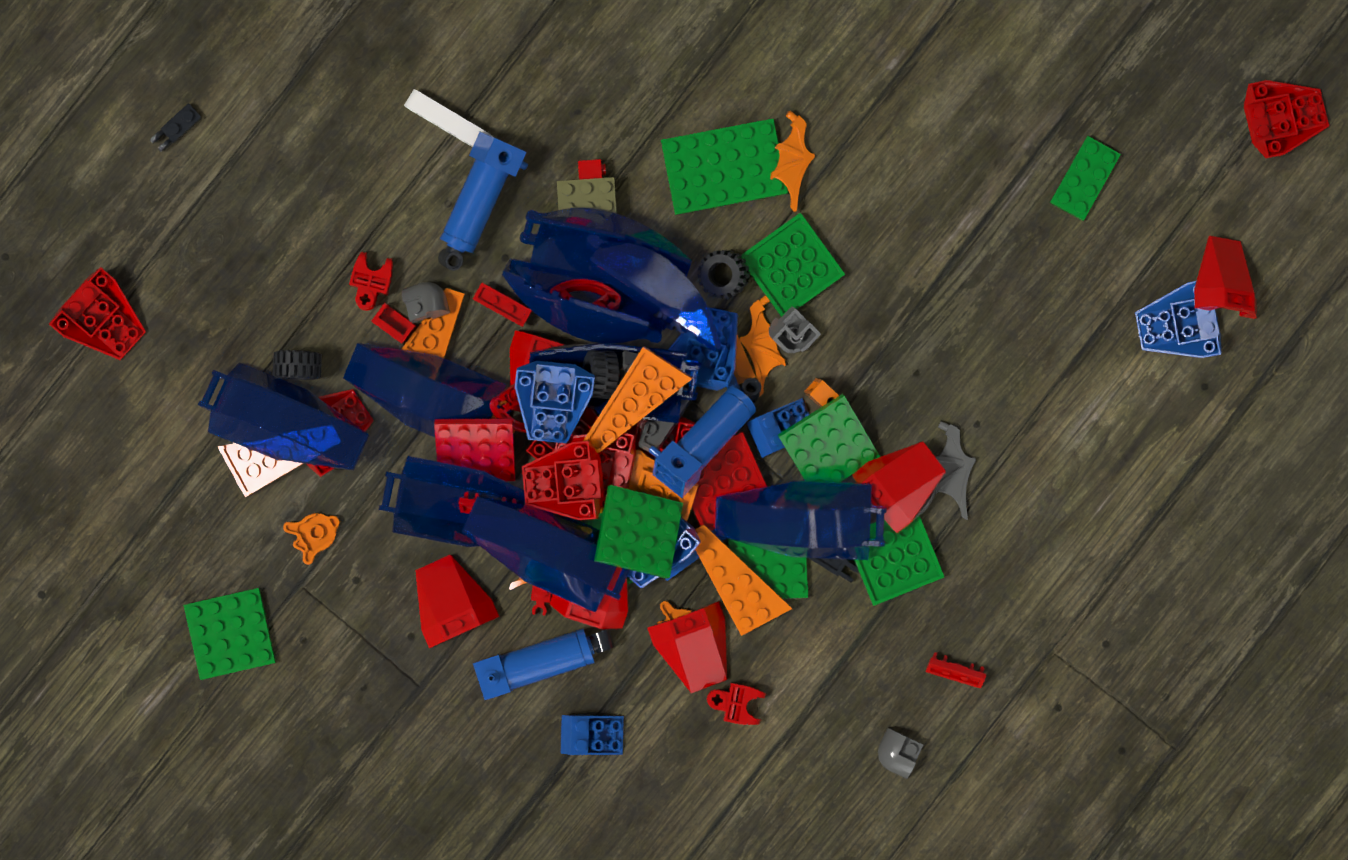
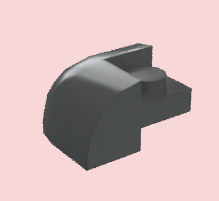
M422 282L402 290V300L406 304L409 320L412 323L429 317L434 319L450 313L445 292L435 283Z
M793 306L780 319L775 317L769 327V336L788 354L804 352L821 335Z
M887 728L878 749L879 761L890 772L907 779L916 764L923 744Z

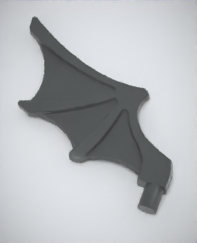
M940 421L938 428L946 431L947 442L943 451L936 458L946 470V473L938 483L935 494L943 492L950 495L957 502L962 518L968 520L966 488L970 471L976 459L975 457H968L963 453L960 446V430L952 424Z

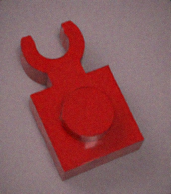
M533 581L531 601H536V605L532 608V614L535 615L536 609L540 607L543 609V616L546 615L547 608L544 603H550L552 583Z

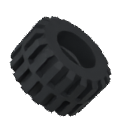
M719 250L706 255L707 258L701 261L702 266L698 268L700 274L697 275L698 278H701L700 286H704L703 290L705 293L709 292L710 296L719 299L738 295V293L744 290L743 287L747 286L748 282L746 280L750 276V274H747L749 266H745L746 260L741 259V255L734 253L735 251ZM720 263H726L732 270V279L725 286L721 285L715 277V270Z
M590 349L584 358L582 369L595 376L591 398L610 399L619 381L617 355L614 351Z
M298 350L276 351L273 353V376L280 379L317 380L321 378L322 354Z

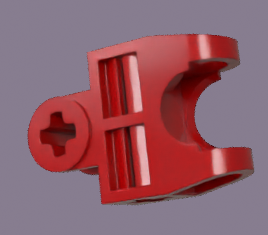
M362 251L353 267L349 285L350 287L358 288L355 297L358 307L364 311H369L375 307L378 293L388 296L392 280L393 259L387 258L385 265H382L377 271H372L367 266V252ZM368 296L371 301L366 302V305H364L361 299H365Z
M730 682L729 692L718 689L710 691L707 695V703L715 710L725 711L723 721L741 725H759L761 719L750 715L746 710V706L752 699H757V697L765 698L766 693L750 686ZM716 694H719V698L722 701L715 705L712 697H716Z

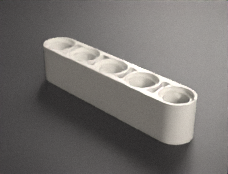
M413 89L404 104L412 112L473 147L480 131L492 136Z

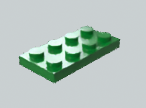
M1087 136L1050 203L1084 221L1121 154Z

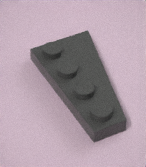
M681 387L651 411L645 423L639 447L648 452L651 446H655L660 450L695 397V392Z

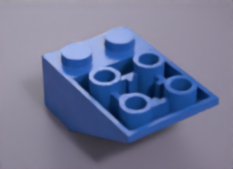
M802 398L747 422V426L762 458L785 448L778 434L810 415Z
M562 715L561 754L623 755L624 716Z

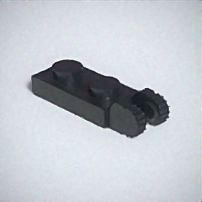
M188 103L160 128L161 130L150 141L155 143L162 136L166 135L169 139L158 148L160 152H163L172 143H176L202 117Z
M816 540L805 555L836 576H841L850 583L854 579L848 574L841 572L843 567L846 565L850 570L859 572L858 568L849 563L846 558Z

